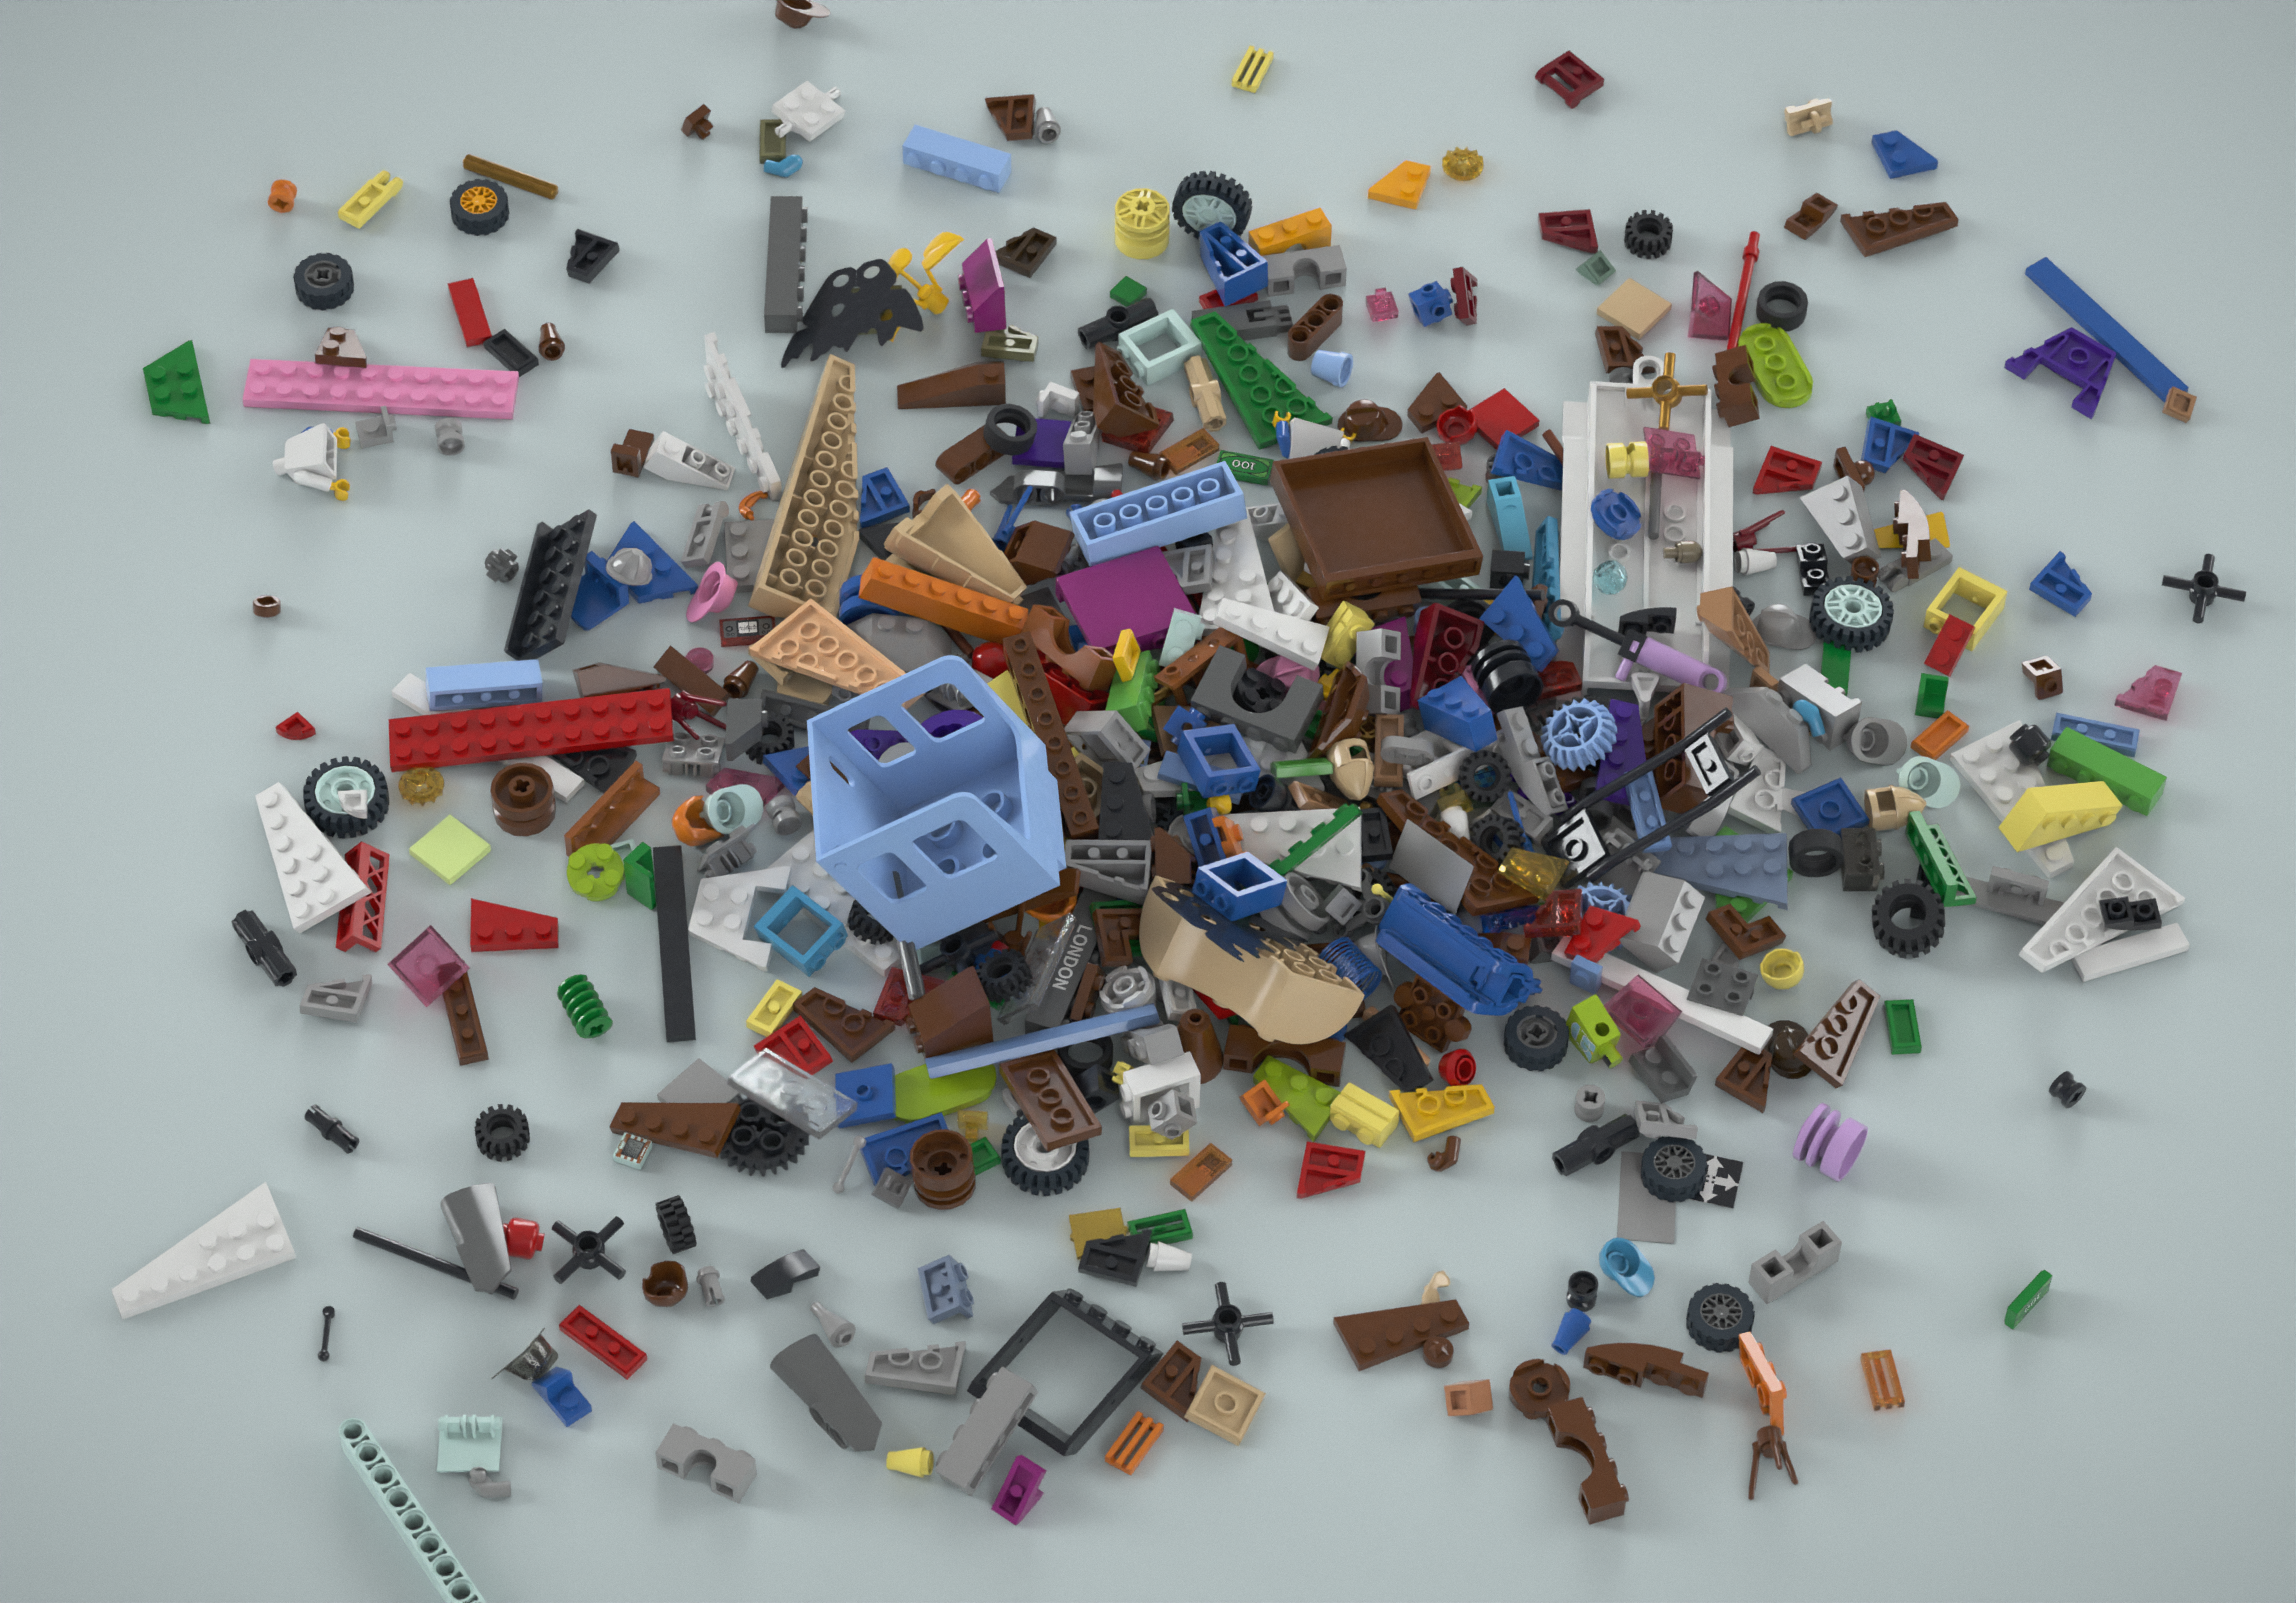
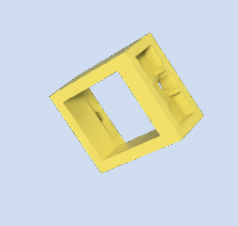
M1958 567L1926 610L1923 627L1939 635L1949 616L1942 612L1941 609L1953 593L1986 609L1974 624L1976 628L1966 646V649L1973 651L2004 609L2008 591Z

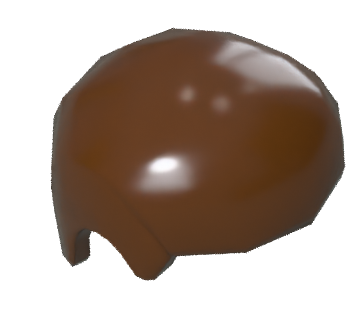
M667 1260L653 1264L650 1267L649 1277L642 1280V1290L645 1299L657 1307H672L680 1302L688 1292V1281L684 1266L677 1261Z

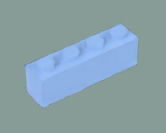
M914 125L902 146L903 164L997 193L1001 191L1011 173L1010 153L919 125Z
M538 659L426 668V693L429 711L542 702L543 683Z

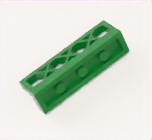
M1920 811L1909 812L1905 835L1931 886L1934 888V892L1940 895L1941 903L1944 904V907L1975 904L1977 897L1939 824L1927 825ZM1957 890L1965 895L1956 896Z

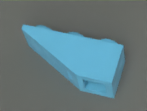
M1515 476L1488 480L1486 501L1501 549L1525 552V560H1532L1533 554L1522 497Z

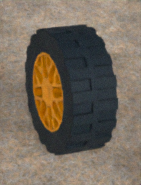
M488 179L469 180L457 186V189L452 192V197H450L451 217L457 229L464 231L465 234H473L474 236L489 235V233L497 232L508 221L509 205L507 193L498 183L491 182Z

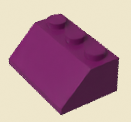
M992 238L986 239L962 262V274L958 275L959 290H964L962 291L963 306L966 307L967 322L973 324L975 333L1006 329L1004 283Z

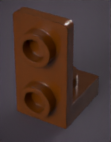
M629 429L622 445L614 443L611 449L613 473L639 478L650 447L653 444L654 434Z

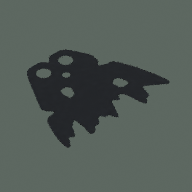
M875 259L863 263L857 270L847 267L831 273L803 316L802 323L808 327L797 331L792 336L783 355L781 368H785L791 359H798L804 349L812 342L813 352L810 361H815L820 355L827 353L834 345L837 348L843 347L844 351L848 352L858 334H867L871 328L876 329L880 346H883L894 337L897 327L919 332L923 331L922 317L910 293L906 289H890L896 283L897 274L892 267L883 259ZM874 266L879 268V273L875 277H864V272L868 268ZM841 275L849 277L845 285L841 287L833 285L837 277ZM854 287H860L858 292H851ZM841 303L845 305L842 312L833 317V307ZM886 309L891 310L892 318L881 321L880 313Z
M1170 882L1165 884L1167 888L1161 886L1152 888V891L1187 922L1197 928L1206 930L1205 935L1208 939L1242 962L1244 960L1239 955L1243 956V954L1233 944L1259 959L1260 956L1258 954L1260 952L1256 948L1275 953L1260 940H1266L1264 937L1270 938L1296 951L1294 945L1285 938L1308 943L1304 938L1285 931L1253 914L1230 921L1192 892V888ZM1177 888L1189 891L1193 894V897L1180 893ZM1162 892H1167L1176 896L1179 899V901H1174L1165 897L1162 894ZM1191 902L1198 904L1200 907L1194 906ZM1201 915L1210 917L1216 922V924H1213L1201 917ZM1249 923L1258 925L1266 931H1259L1251 927Z

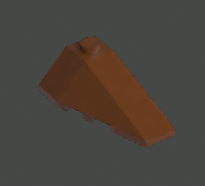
M1004 361L974 362L897 385L898 409L997 406L1006 404Z

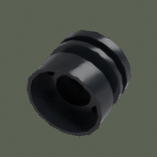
M1502 640L1488 645L1474 658L1470 668L1477 686L1483 693L1484 699L1495 714L1503 710L1522 706L1526 710L1538 700L1544 688L1542 678L1535 666L1532 665L1524 646L1518 641Z

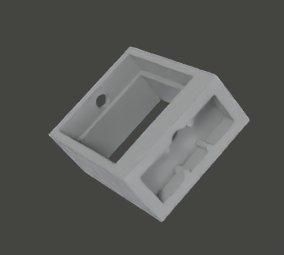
M1117 710L1077 711L1064 728L1068 741L1075 749L1102 768L1104 762H1130L1133 764L1134 770H1136L1150 752V748Z

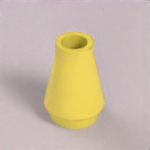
M925 1447L889 1451L886 1460L887 1469L921 1478L925 1475H931L934 1466L933 1451L926 1450Z

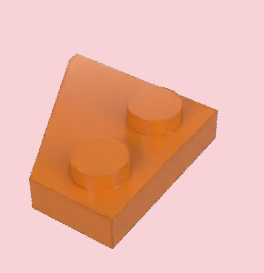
M1223 815L1212 818L1214 827H1219L1223 840L1221 845L1226 858L1245 853L1242 851L1240 841L1244 840L1239 824H1235L1234 821Z

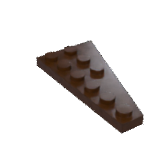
M1400 789L1379 794L1376 802L1401 832L1407 819H1409L1474 866L1460 901L1472 917L1538 903L1541 897L1539 892L1535 889L1530 892L1520 885L1521 879L1515 874L1508 875L1499 869L1498 861L1466 837L1462 836L1459 839L1450 832L1451 826L1445 821L1437 822L1430 817L1428 809L1404 790Z

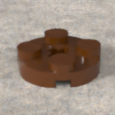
M1531 1359L1521 1363L1516 1367L1510 1379L1509 1397L1511 1402L1519 1411L1523 1412L1526 1418L1531 1420L1546 1418L1548 1406L1565 1402L1569 1399L1571 1384L1567 1373L1561 1366L1555 1363L1554 1366L1544 1363V1359ZM1534 1384H1539L1540 1387H1547L1544 1393L1533 1391Z

